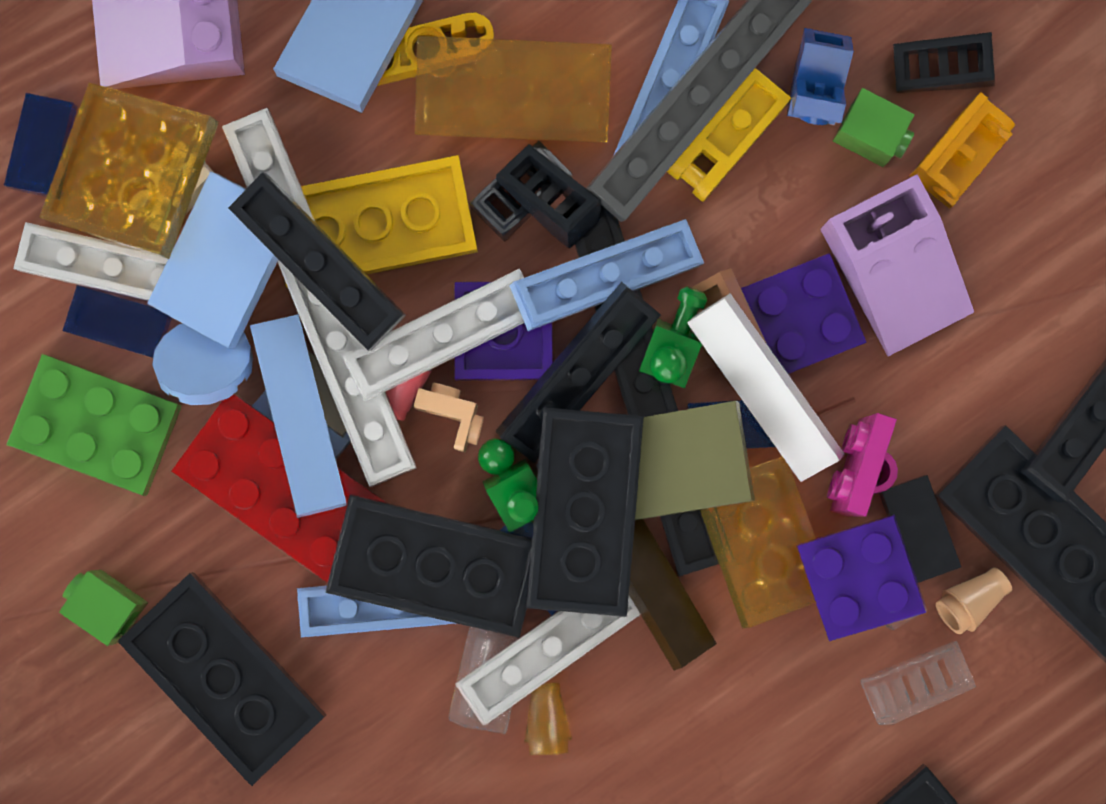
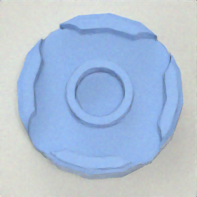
M182 323L162 337L154 350L152 365L160 387L167 395L170 393L172 396L178 397L179 402L188 405H210L229 398L238 391L237 386L242 383L244 378L247 381L252 373L253 354L244 332L236 348L230 349Z

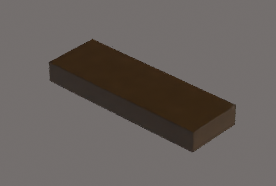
M643 519L635 520L629 596L672 669L675 671L683 668L717 643Z

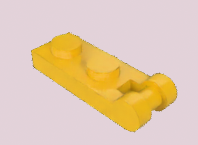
M755 68L667 172L677 181L680 178L685 180L694 188L692 193L704 202L787 106L791 97ZM701 153L715 164L707 174L694 164V161Z

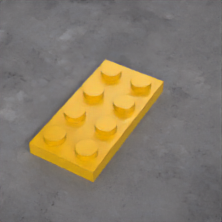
M459 155L301 186L316 224L366 274L478 252Z

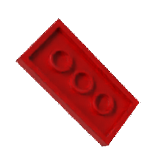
M233 394L221 401L171 472L328 583L347 506L297 518L274 421L236 394ZM338 468L346 503H348L350 494L387 503Z

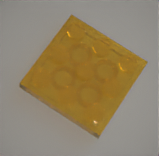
M89 82L39 218L56 225L170 259L219 122L210 115Z

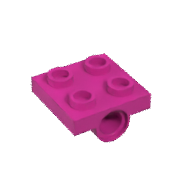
M875 413L859 419L857 426L849 425L842 444V451L848 453L842 472L837 470L834 472L827 492V498L833 500L830 511L848 517L867 516L873 494L887 491L893 486L897 479L898 468L896 461L887 453V449L897 419ZM881 468H882V470H883L882 478H881L880 482L877 483L878 478H879V474H880V471H881Z

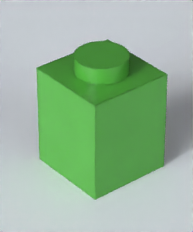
M862 88L853 100L833 142L884 167L893 156L901 159L914 136V132L908 130V127L915 114Z
M90 570L85 575L82 573L77 574L66 587L63 597L67 601L59 613L106 646L117 644V641L130 630L148 602L103 570Z

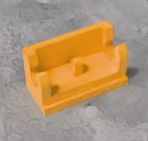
M980 92L967 105L909 176L913 177L918 174L925 189L951 209L1013 135L1011 130L1015 127V123L992 104L987 96Z

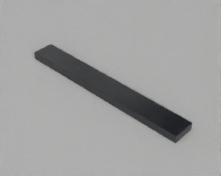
M601 205L599 221L574 245L578 258L625 240L618 219ZM577 208L566 219H568L577 210ZM640 289L634 291L643 299ZM602 304L594 306L595 312L601 307ZM652 327L614 370L627 415L648 417L678 411L670 383H662L655 377L639 371L653 335ZM709 508L659 516L679 577L726 562Z

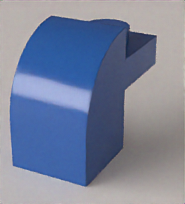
M804 28L789 95L791 100L788 103L787 116L800 118L814 125L842 123L846 107L844 87L854 53L852 37Z

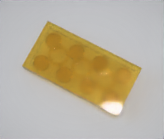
M418 36L415 135L607 143L612 44Z

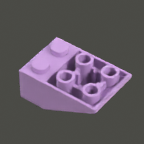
M918 174L830 218L820 229L887 357L974 313L941 217Z

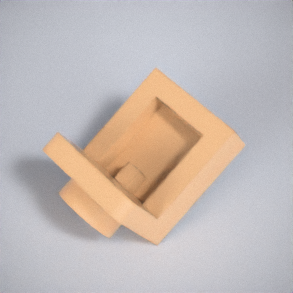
M432 383L430 391L418 388L414 403L416 410L461 422L454 445L455 450L466 453L468 443L477 445L484 417L476 415L478 409L476 403L459 399L461 390L446 385Z

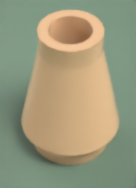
M993 567L982 575L944 590L942 598L936 602V608L942 620L955 633L962 634L966 630L973 632L1002 598L1012 591V586L1005 574L998 568Z

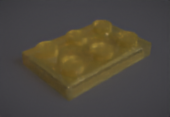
M783 456L750 468L755 501L700 510L742 629L751 628L816 603L797 547L801 543L816 538L790 466Z

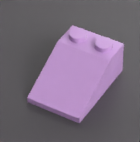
M92 0L100 87L103 91L245 75L237 0Z

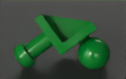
M692 287L680 289L677 300L681 302L672 324L657 320L652 338L639 369L640 372L651 375L662 383H672L682 388L686 387L702 343L695 333L691 332V328L687 323L697 315L699 309L705 308L708 300L704 292Z
M499 438L487 440L478 451V462L485 472L494 476L483 481V484L510 533L534 520L538 512V502L536 500L537 479L526 459L513 465L514 451L508 443Z

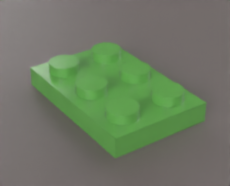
M42 354L6 445L142 496H147L182 405Z

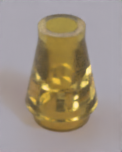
M544 683L531 692L524 743H529L530 756L569 753L568 741H572L573 738L560 693V683Z

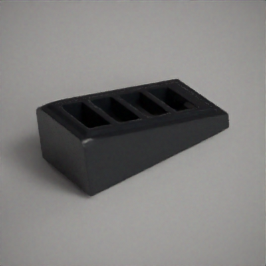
M992 32L893 44L897 93L995 86ZM967 51H977L979 72L969 73ZM948 52H958L959 74L949 75ZM930 53H938L940 76L930 77L928 56ZM918 54L919 79H910L909 55Z
M540 141L532 146L569 176H573ZM532 167L526 174L531 178L538 171ZM495 178L470 202V206L505 242L532 215L523 206L520 207L504 191L505 188ZM546 181L536 195L539 197L551 183ZM495 198H498L513 213L508 219L491 204Z
M530 144L496 174V181L567 248H571L601 217V200ZM532 167L538 170L524 185L518 181ZM548 180L551 185L538 197L535 192ZM561 195L566 198L555 209L550 206ZM577 208V210L568 219H566Z

